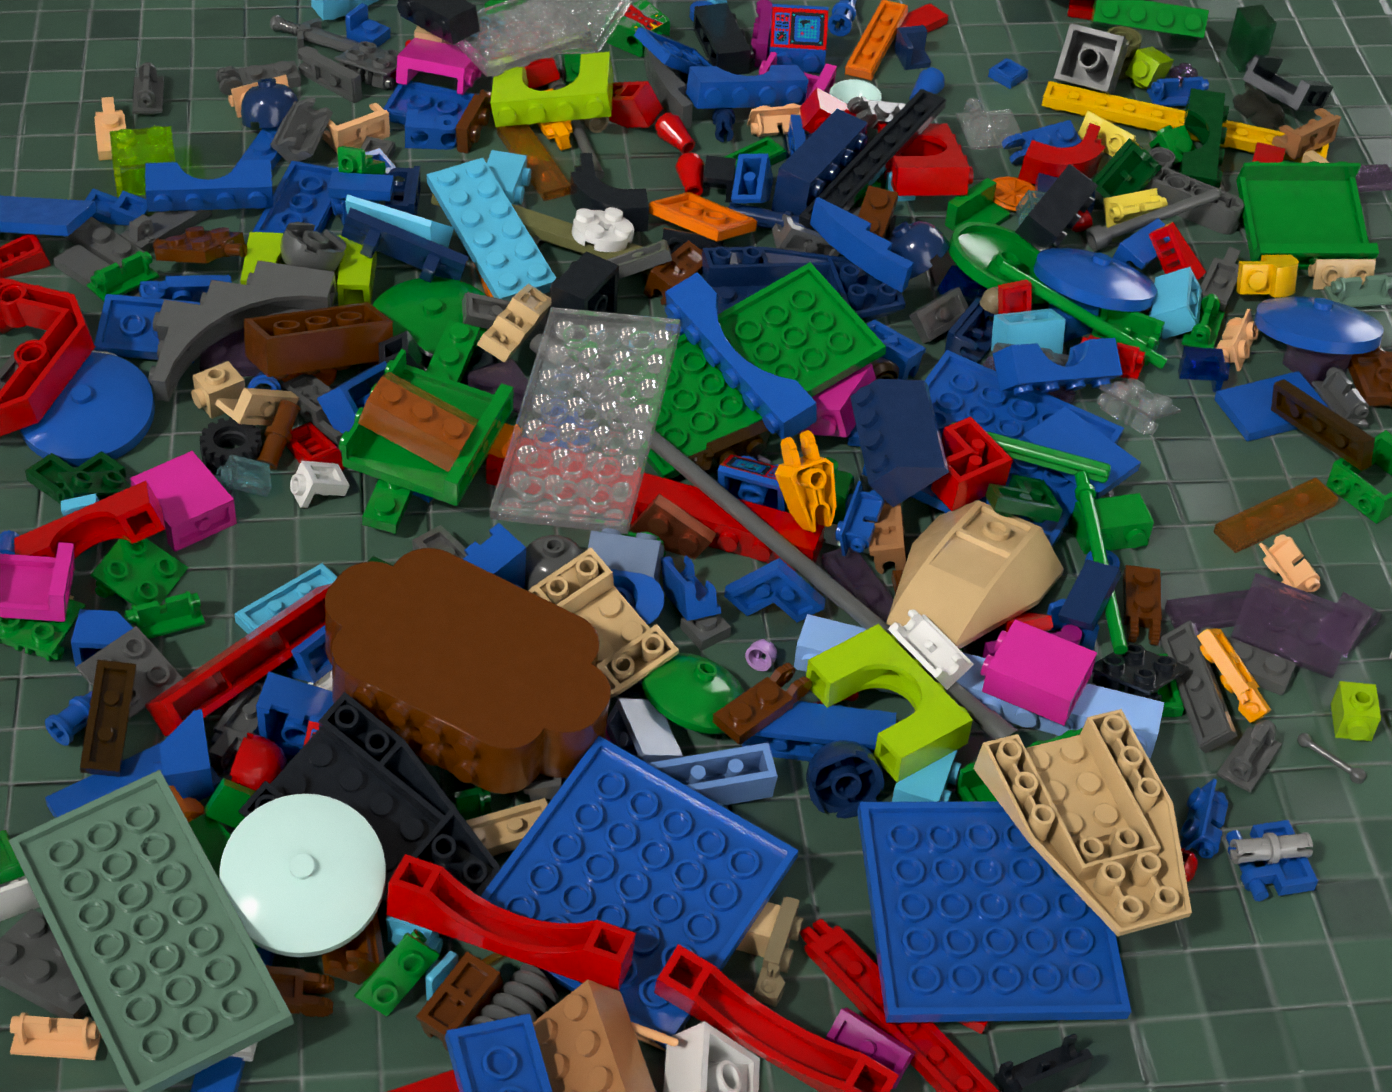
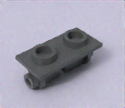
M150 62L143 63L139 67V77H134L133 114L151 115L163 113L164 76H157L156 67Z
M1332 367L1326 372L1327 377L1324 381L1312 382L1322 400L1327 403L1332 411L1357 427L1369 426L1365 420V417L1369 414V404L1363 399L1356 388H1351L1353 384L1342 369Z
M1263 720L1256 723L1254 729L1248 727L1217 772V776L1251 792L1282 745V743L1274 740L1276 736L1275 724L1270 720Z

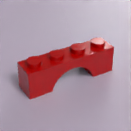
M143 481L14 538L15 555L56 558L59 543H73L75 559L88 548L106 540L125 539L133 544L165 530L162 507L148 482Z

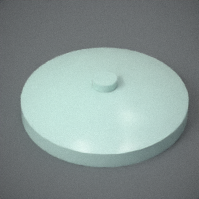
M294 794L265 803L240 822L230 836L223 851L220 864V882L253 943L279 955L311 957L322 955L344 946L368 926L383 898L386 882V864L384 852L377 834L367 820L356 810L339 800L327 796Z

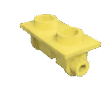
M1087 111L1078 132L1079 138L1083 140L1090 123L1101 126L1097 138L1103 139L1101 145L1105 146L1104 152L1112 157L1129 138L1136 142L1135 135L1090 111Z
M1157 188L1103 198L1107 228L1168 206L1167 199L1158 195Z

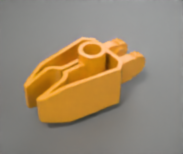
M807 430L801 432L799 437L803 457L799 458L796 443L791 437L782 439L780 445L784 463L779 464L775 476L790 514L803 530L815 532L816 520L819 525L830 527L834 519L836 510L834 465L828 459L820 457L815 437L811 431Z

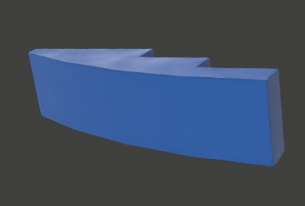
M819 197L815 199L810 225L850 262L902 293L908 287L914 262L891 252L892 242L870 232V222Z

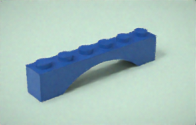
M698 272L665 291L667 304L665 312L672 323H678L684 329L685 336L692 345L697 344L702 349L707 362L712 367L717 366L728 386L732 389L736 388L742 394L747 407L751 411L756 410L761 415L764 425L772 434L776 432L781 439L793 437L817 422V402L796 380L779 377L763 371L746 361L734 350L724 336L718 322L717 293Z

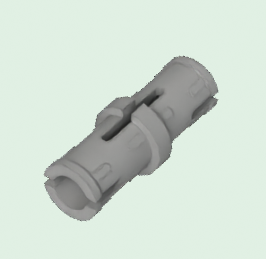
M1270 832L1263 834V837L1232 839L1230 842V847H1236V849H1230V856L1234 864L1256 861L1276 864L1280 859L1311 857L1313 853L1312 849H1306V847H1313L1312 839L1308 832L1280 836Z

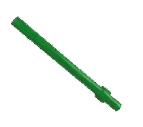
M1005 261L997 271L1013 282L1027 279L1032 283L1033 294L1105 337H1115L1116 343L1140 347V351L1146 352L1144 360L1157 368L1162 369L1168 359L1147 347V342L1138 337L1135 339Z

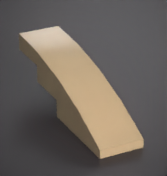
M527 284L512 297L507 308L497 316L493 325L481 336L477 345L505 363L551 308V298L530 284Z

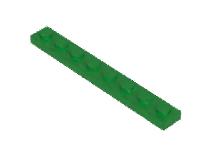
M448 320L426 371L460 383L479 340L480 327ZM378 479L363 513L362 525L396 534L414 491Z

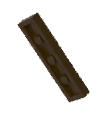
M1285 379L1274 383L1271 411L1362 471L1371 467L1375 438Z

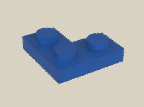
M780 558L725 586L724 597L746 616L775 603L794 621L799 622L805 619L807 614L813 615L825 607V598Z

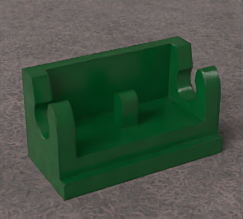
M1129 138L1092 181L1098 185L1096 190L1104 198L1142 191L1163 166L1142 146Z

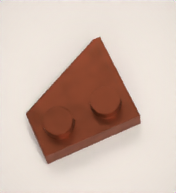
M661 494L657 495L627 530L633 533L649 532L655 534L664 542L665 551L688 556L692 559H696L712 543L716 535L713 530Z

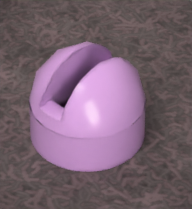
M765 639L752 643L745 653L747 663L757 671H767L777 657L775 645ZM763 653L766 655L765 659L761 658Z

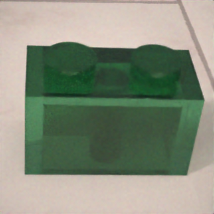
M1263 5L1237 8L1226 55L1239 73L1245 72L1247 63L1256 54H1269L1277 23Z

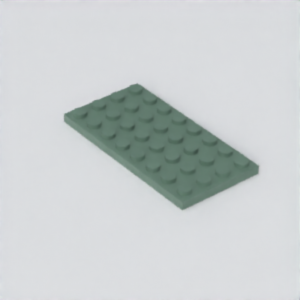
M160 770L9 840L128 1092H160L294 1024L293 1017Z

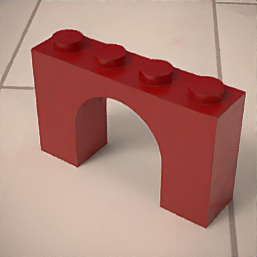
M930 123L900 156H893L891 186L894 192H898V196L967 195L968 184L973 183V167L969 166L967 156L962 153L961 144L957 143L956 135L952 134L947 123ZM878 124V133L887 124Z

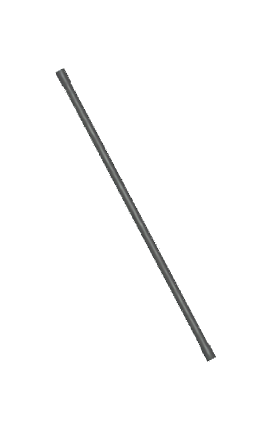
M538 334L531 340L530 349L561 372L867 630L879 624L888 634L893 635L888 630L890 626L568 358L545 335ZM899 642V645H900L912 658H915V657ZM921 664L922 668L931 676V678L935 682H938L936 678ZM955 682L946 690V693L959 706L964 707L970 717L993 740L1016 734L1019 735V731L998 713L986 707L958 682Z

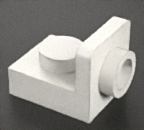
M301 461L296 474L292 476L290 482L291 492L300 508H308L314 494L345 496L350 486L338 464Z

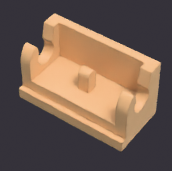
M373 103L369 107L374 112L340 125H336L332 120H329L326 126L329 131H324L323 139L338 154V147L360 148L367 137L378 139L390 137L389 112L384 110L378 103Z

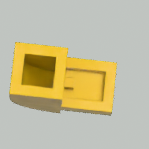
M1261 255V261H1239L1236 292L1239 294H1270L1273 298L1291 296L1295 293L1299 261L1292 255Z

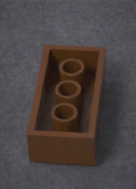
M369 302L244 319L245 355L267 377H274L275 379H285L289 374L294 373L313 375L319 373L321 369L328 368L346 370L351 368V365L361 363L365 365H378L379 343L393 337V321Z

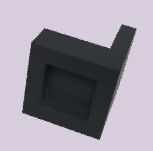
M706 156L703 176L704 187L726 189L725 202L727 203L731 202L736 158Z

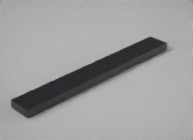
M920 89L817 197L848 211L867 191L868 186H872L892 165L893 156H900L943 111L946 106V99ZM814 199L799 215V224L816 231L810 225Z

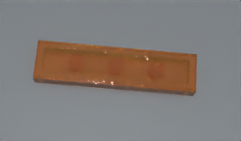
M528 124L497 127V134L510 153L527 155V168H531L530 182L544 201L570 194L569 181Z
M1315 477L1217 523L1213 532L1230 549L1238 553L1336 506L1338 497Z

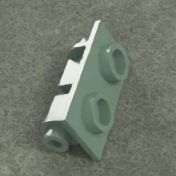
M1386 274L1366 276L1363 285H1361V277H1338L1336 281L1331 282V286L1324 288L1331 301L1350 307L1392 304V299L1388 294V289H1392V277H1388Z

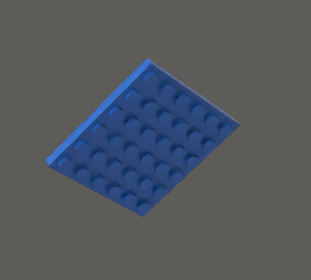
M946 350L925 379V382L928 384L941 438L944 427L949 426L952 422H958L971 416L986 431L1021 440L1022 435L1064 406L1116 444L1124 430V427L1049 394L1040 393V390L1033 389V392L1024 395H1014V391L1000 392L996 371L949 350ZM1013 459L1005 486H1009L1012 474L1044 480L1063 509L1059 522L1046 520L1043 523L1030 520L1026 516L1014 514V516L1042 527L1053 548L1072 518L1075 502L1078 501L1074 493L1077 486L1056 470ZM864 464L862 475L867 476ZM932 483L911 496L945 513L951 511L931 490ZM986 496L981 499H978L979 501L990 505Z
M598 736L480 897L507 911L539 921L582 923L600 920L635 932L636 937L631 966L619 991L623 997L631 1022L662 1032L668 1036H673L682 1031L692 1015L658 996L654 991L657 978L677 945L683 946L722 971L798 858V850L603 737ZM538 968L546 977L570 992L583 984ZM652 1040L666 1050L667 1044Z
M998 801L859 802L857 813L886 1023L1128 1019L1131 1007L1116 934L1030 845Z

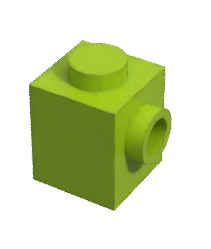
M1152 46L1137 49L1125 74L1133 79V84L1147 89L1157 79L1166 78L1174 60Z
M1339 681L1331 702L1335 738L1372 741L1381 720L1376 684Z

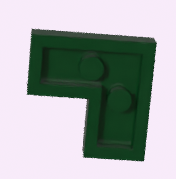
M102 451L75 469L53 453H50L25 470L27 481L56 502H58L57 492L64 487L63 482L57 476L58 472H105L111 470L120 472L126 478L125 467Z
M1012 474L1008 487L989 483L985 495L993 510L1005 517H1012L1015 514L1026 516L1030 520L1043 523L1046 520L1059 522L1063 511L1045 481L1041 479Z

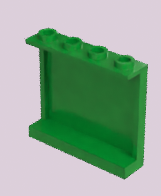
M1259 161L1244 163L1236 182L1239 198L1244 203L1242 215L1250 260L1261 261V255H1292L1299 261L1298 270H1308L1309 265H1314L1316 259H1376L1379 254L1378 245L1368 241L1355 178L1361 168V163H1348L1345 161L1337 163H1319L1316 161L1308 163H1290L1288 161L1279 163H1261Z
M401 349L394 361L390 360L387 363L384 375L391 372L478 419L476 427L450 471L447 472L358 424L364 408L360 407L355 415L350 431L343 433L339 442V450L342 451V464L349 469L458 506L503 425L513 411L514 387L501 383L495 394L473 388L406 365V350ZM377 383L374 384V386L371 389V392L373 391Z

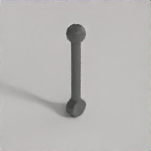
M1302 733L1298 736L1297 741L1300 746L1311 748L1350 774L1352 782L1356 784L1364 782L1366 772L1363 769L1352 768L1313 742L1309 734Z

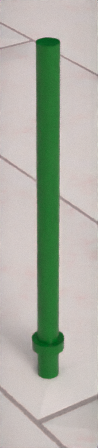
M1079 471L1074 476L1077 486L1074 493L1076 500L1081 504L1093 561L1109 565L1094 502L1096 496L1095 487L1090 484L1088 473L1086 471ZM1114 590L1104 611L1113 651L1115 654L1121 655L1128 651Z

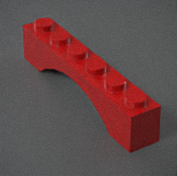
M407 854L404 855L388 882V916L584 983L586 980H590L619 991L631 966L636 933L600 920L582 923H554L517 915L476 895L457 881L444 867Z
M679 944L657 978L655 994L698 1020L705 1021L733 1041L819 1092H890L899 1076L865 1054L828 1041L785 1019L742 990L715 965Z

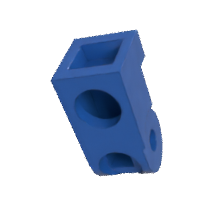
M407 109L405 148L440 150L456 148V125L459 119L452 115H442L439 117L419 115V110Z

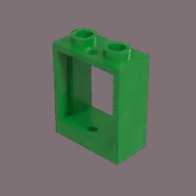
M1385 430L1374 437L1375 443L1371 466L1376 464L1392 476V434ZM1343 458L1336 460L1333 463L1326 484L1328 488L1376 524L1392 515V491L1387 495H1383L1358 476L1362 472Z

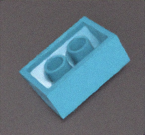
M347 194V214L350 208H353L437 244L449 247L454 227Z

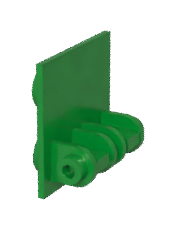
M147 538L133 544L125 539H119L90 576L97 580L95 592L102 598L113 596L116 593L132 605H140L157 600L160 606L189 567Z
M69 599L65 622L0 617V644L14 647L17 651H22L25 647V653L28 655L35 651V655L45 658L46 661L52 662L54 659L59 661L64 653V647L60 646V644L76 622L79 610L85 609L86 604Z

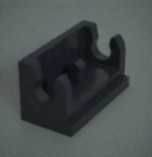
M1071 1034L1064 1038L1062 1046L1013 1066L1012 1061L1002 1063L999 1072L994 1075V1080L1002 1092H1063L1086 1082L1094 1056L1088 1048L1077 1053L1075 1048L1077 1035Z

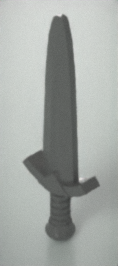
M274 15L270 20V27L273 31L282 30L297 35L298 49L304 47V40L343 52L359 44L357 41L321 29L320 18L306 21L301 25L285 20L280 15Z

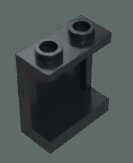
M1256 54L1247 63L1245 68L1246 74L1242 80L1297 111L1314 112L1318 108H1323L1333 89V86L1326 82L1301 80L1299 85L1296 86L1277 75V71L1283 62V59L1278 56Z

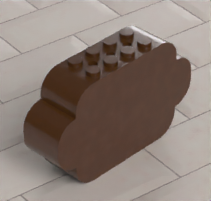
M421 548L410 551L399 558L393 566L374 561L355 564L344 570L329 587L325 596V648L327 658L332 664L333 703L346 692L403 738L413 752L427 764L437 765L453 773L462 782L472 783L489 792L507 794L526 788L536 779L539 773L555 778L569 777L597 737L601 736L605 739L611 688L605 674L597 668L600 645L598 634L595 628L584 618L447 551L436 548Z

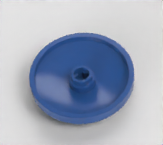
M1072 248L1045 249L1038 253L1033 268L1038 279L1056 292L1076 301L1103 309L1124 312L1144 311L1152 306L1157 294V288L1150 278L1128 264L1103 253Z
M1292 296L1264 300L1258 304L1254 319L1255 325L1260 331L1277 341L1301 349L1329 354H1362L1371 352L1380 346L1384 331L1381 323L1365 312L1339 302L1314 297Z
M91 352L40 422L20 429V433L28 447L40 457L44 458L53 453L72 467L80 466L101 451L115 460L138 445L152 425L155 414V402L151 385L144 373L131 362L115 355Z

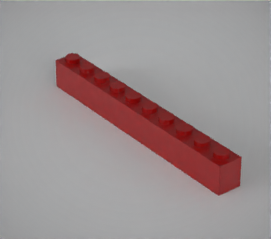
M522 438L517 441L505 458H500L490 453L486 458L487 484L628 524H632L657 495L661 494L716 533L712 543L709 545L710 547L766 563L780 558L695 486ZM738 499L811 561L816 563L823 545L825 526L819 525L816 520V531H806L798 525L793 516L788 512Z

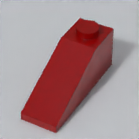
M649 81L613 82L612 115L609 117V121L626 128H647L651 126L663 107Z

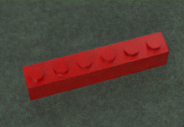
M332 583L315 588L146 703L147 710L163 735L169 736L194 710L202 709L203 718L268 674V672L293 656L291 650L325 625V596Z

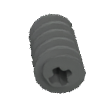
M523 963L520 966V971H516L511 976L510 982H506L503 985L500 993L490 1000V1005H486L480 1011L479 1016L470 1022V1026L529 1013L533 1023L549 1010L548 1006H555L559 1002V998L543 972L535 966Z

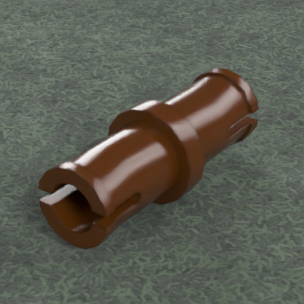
M287 400L280 401L272 425L268 426L265 430L266 440L256 461L258 465L269 470H277L284 448L292 440L291 430L297 414L300 412V407L297 404Z

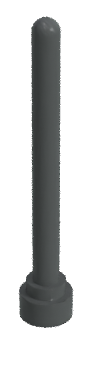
M1214 188L1108 228L1106 226L1101 227L1100 225L1086 229L1088 245L1094 252L1104 249L1108 243H1111L1113 238L1143 228L1157 218L1162 221L1216 201L1221 197V191Z

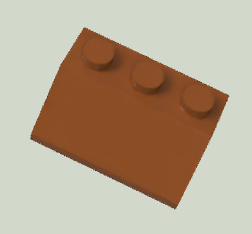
M388 372L380 378L366 400L358 424L449 472L479 420L397 375Z

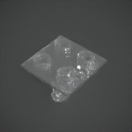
M970 98L966 101L964 113H956L957 120L971 150L1003 148L1002 141L1006 137L1022 133L1011 109L984 111L981 110V102L975 98Z
M1133 378L1102 385L1099 388L1105 392L1097 400L1100 409L1116 417L1119 421L1125 418L1124 423L1126 425L1131 424L1130 427L1143 435L1147 433L1153 435L1158 428V424L1155 423L1156 419L1177 414L1181 411V409L1172 405L1173 401L1162 394L1149 392L1145 389L1146 385Z

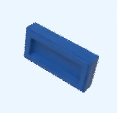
M332 172L328 187V197L346 199L348 194L365 200L391 201L394 175Z

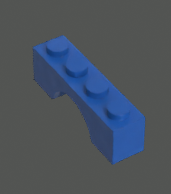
M770 65L768 72L757 76L737 75L717 66H695L689 68L686 94L696 109L780 107L791 103L802 105L806 100L809 79L798 65Z
M271 159L239 160L237 166L229 174L209 180L198 179L186 174L177 162L145 163V192L148 212L274 208Z
M1115 337L1089 339L1071 347L1065 366L1052 362L1043 353L1038 343L1010 345L993 353L1000 392L1014 391V395L1028 394L1037 388H1040V393H1048L1059 390L1061 386H1066V391H1073L1086 387L1085 384H1091L1092 389L1103 388L1111 385L1110 380L1123 375Z

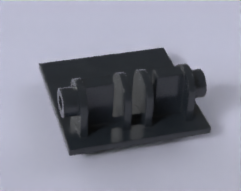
M1127 643L1128 651L1126 653L1117 655L1112 652L1094 663L1092 682L1096 686L1162 701V695L1158 694V689L1189 671V667L1176 662L1172 657L1160 656L1145 650L1141 645Z

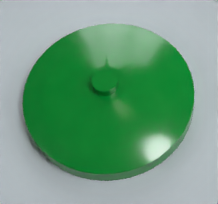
M967 222L955 228L949 240L948 250L950 256L966 275L980 285L989 289L1013 282L997 272L1004 261L1045 285L1038 279L1033 270L1040 251L1015 233V231L985 222ZM1032 293V303H1048Z
M433 277L430 283L417 278L389 288L376 299L372 306L393 321V337L408 331L422 349L434 354L448 320L463 323L462 299L465 293L486 295L474 286L458 280ZM480 327L479 340L488 329Z

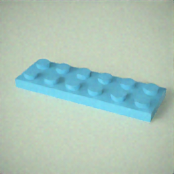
M484 158L426 174L429 188L452 227H454L456 234L494 298L511 301L512 297L527 284H530L542 293L550 292L551 284L556 277Z

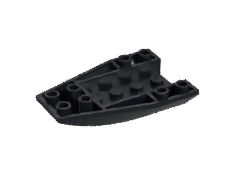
M346 692L318 721V731L270 784L264 781L238 811L246 818L251 812L265 803L294 794H317L349 805L367 820L381 843L386 864V882L382 898L384 903H387L388 882L405 854L444 867L457 881L478 896L483 894L501 869L407 742Z

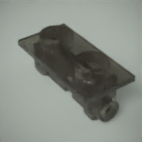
M1248 82L1245 83L1246 92L1234 97V108L1248 119L1255 114L1250 118L1255 126L1276 131L1277 128L1285 125V112L1281 106L1270 102L1263 91L1258 88L1255 89Z

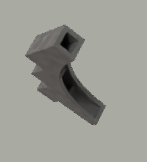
M258 260L254 273L250 272L248 275L247 285L211 280L208 292L202 293L200 305L164 299L161 311L156 312L153 319V330L157 331L159 339L157 349L158 362L156 366H152L150 369L149 383L153 386L156 400L169 402L179 379L190 364L208 347L228 334L244 328V319L333 307L337 292L335 272Z

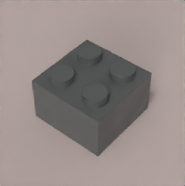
M1070 23L1054 79L1062 84L1114 95L1130 42L1124 36Z

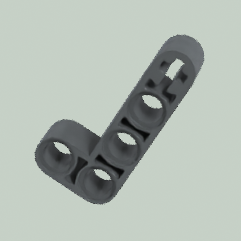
M1157 147L1149 151L1163 167L1142 191L1157 188L1158 195L1165 197L1168 205L1216 188L1172 170L1175 154L1171 150ZM1219 189L1221 197L1218 200L1183 212L1177 216L1221 234H1233L1238 229L1244 203L1241 198Z

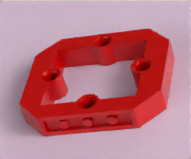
M0 277V320H4L7 326L12 328L30 326L47 330L40 340L26 341L20 344L14 352V359L18 368L0 390V436L39 423L94 350V342L75 294Z

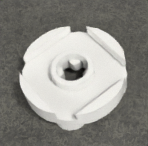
M610 207L603 211L582 208L576 211V217L573 220L572 236L579 244L585 246L586 241L595 244L594 250L618 252L626 249L628 242L632 243L634 226L628 219L623 217V212L620 209Z

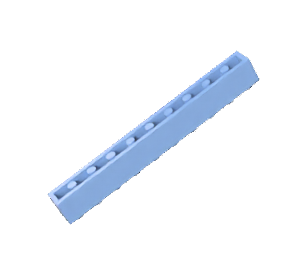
M807 614L796 646L794 667L797 670L807 672L808 660L866 629ZM963 653L974 665L956 682L990 710L998 713L1008 723L1060 736L1068 730L1083 728L1087 717L1122 709L1148 758H1151L1159 733L1164 702L1087 683L1064 726L982 692L985 676L980 675L986 658ZM872 688V689H876V690L881 691V692H888V693L900 695V694H898V693H896V692H894V691H891V690L882 689V688Z

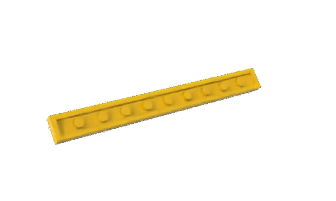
M1048 81L1042 101V106L1056 111L1063 110L1079 114L1083 117L1086 116L1087 111H1090L1111 123H1122L1138 129L1158 131L1169 125H1172L1173 128L1184 125V110ZM1227 120L1226 123H1222V127H1227L1224 145L1220 144V146L1240 149L1254 154L1257 142L1273 145V137L1283 136L1285 133ZM1187 131L1191 140L1200 141L1194 134ZM1329 144L1314 151L1326 159ZM1284 154L1283 160L1301 163L1303 156L1294 160L1287 154Z

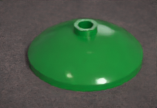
M679 652V654L642 679V687L647 699L662 715L684 728L708 734L725 733L713 723V714L745 692L739 681L727 669L708 658L691 653Z

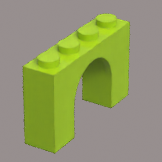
M610 51L581 54L578 77L571 84L551 91H538L528 87L524 60L495 62L490 102L495 127L611 117L614 74Z
M249 232L247 254L244 258L240 279L241 284L247 285L248 275L250 272L254 273L258 260L285 264L282 260L280 248L283 233ZM337 235L346 243L343 260L334 271L338 276V306L364 302L371 304L377 264L376 251L373 257L369 258L360 254L363 245Z
M879 624L808 660L806 677L812 681L810 690L827 708L859 691L870 688L894 691L905 697L912 704L915 712L879 732L876 740L874 757L897 783L968 744L973 722L968 711L964 707L959 706L946 693L945 688L939 682H935L922 668L920 662L912 658L899 645L897 639L893 635L888 634Z

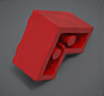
M971 416L944 427L941 440L949 473L933 482L931 490L951 511L985 497L989 483L1006 485L1013 459Z

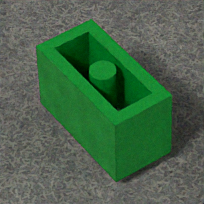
M1140 493L1094 499L1106 550L1112 551L1148 545L1154 520ZM1077 501L1075 502L1070 527L1083 554H1088L1091 548L1081 504Z

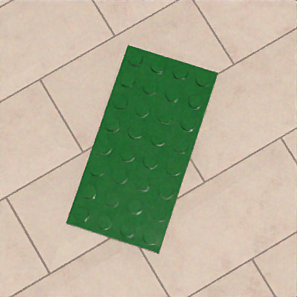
M811 262L718 314V322L724 336L734 350L746 361L768 373L796 380L811 397L886 354L884 343ZM685 333L598 382L687 457L705 450L707 443L762 420L761 415L756 410L751 411L747 407L742 394L736 388L732 389L728 386L717 366L712 367L707 362L702 349L697 344L692 345L688 341ZM616 420L620 428L659 477L671 480L681 474Z

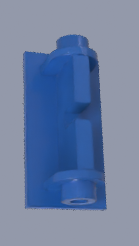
M1202 76L1183 78L1182 86L1179 87L1180 81L1178 78H1159L1156 82H1152L1151 88H1147V93L1153 104L1166 107L1186 106L1191 88L1208 90L1209 81Z
M858 481L854 493L848 495L844 521L840 520L837 524L836 541H840L842 556H846L849 547L859 553L869 547L875 530V523L865 522V520L878 522L885 503L884 499L875 490L864 492L862 481Z
M1215 778L1202 788L1197 787L1190 794L1187 800V807H1189L1187 819L1180 830V835L1183 836L1181 848L1189 850L1192 847L1198 851L1201 857L1206 859L1212 858L1219 851L1222 830L1218 828L1224 825L1229 804L1224 793L1215 791L1217 783Z

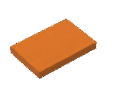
M691 192L649 203L650 214L716 242L756 231L757 220Z

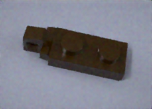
M763 420L707 443L705 450L688 456V458L709 474L718 470L720 464L731 454L739 457H755L766 449L770 431L764 425Z

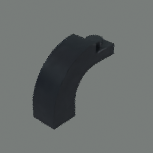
M580 153V165L574 166V172H571L570 198L575 209L585 208L605 211V209L610 207L618 208L623 212V217L632 223L634 232L648 231L649 204L646 188L619 189L604 184L595 174L592 153Z
M408 331L379 343V364L384 361L386 363L390 360L394 361L400 350L403 349L406 350V365L426 371L433 357L432 353L425 351L417 344ZM476 346L460 383L476 388V380L488 377L492 373L499 371L498 358L481 347Z

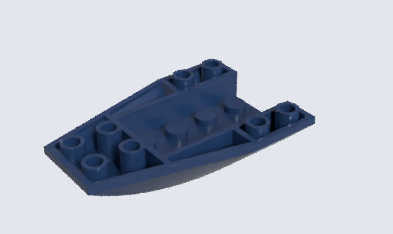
M755 246L703 248L702 250L703 279L717 293L718 314L809 262L815 266L865 323L905 309L906 303L901 292L874 278L844 257Z

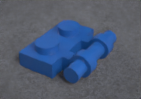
M1289 820L1253 825L1250 832L1251 838L1263 837V834L1270 832L1277 836L1295 834ZM1233 830L1226 835V840L1229 844V855L1230 849H1236V847H1230L1231 840L1243 839L1238 830ZM1307 857L1280 859L1276 864H1268V862L1262 861L1264 864L1262 867H1256L1254 862L1238 864L1242 872L1240 877L1242 884L1247 891L1251 892L1255 901H1262L1269 896L1265 887L1266 884H1273L1278 896L1313 891L1318 883V879Z

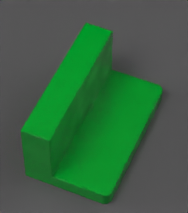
M986 178L968 189L967 195H959L948 202L945 226L954 231L956 227L967 222H985L1000 225L1007 221L1010 212L993 202L997 183Z

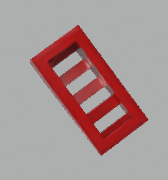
M1174 222L1160 227L1149 234L1165 274L1191 267L1198 281L1206 273ZM1169 236L1171 241L1166 243L1163 238Z
M26 234L0 246L1 278L43 269L51 265L41 242L35 234Z
M308 422L291 430L292 440L286 446L299 463L301 461L335 463L340 466L342 471L344 470L339 448L315 425Z

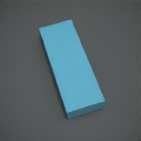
M321 563L234 613L235 622L249 634L315 588L333 583L337 576Z

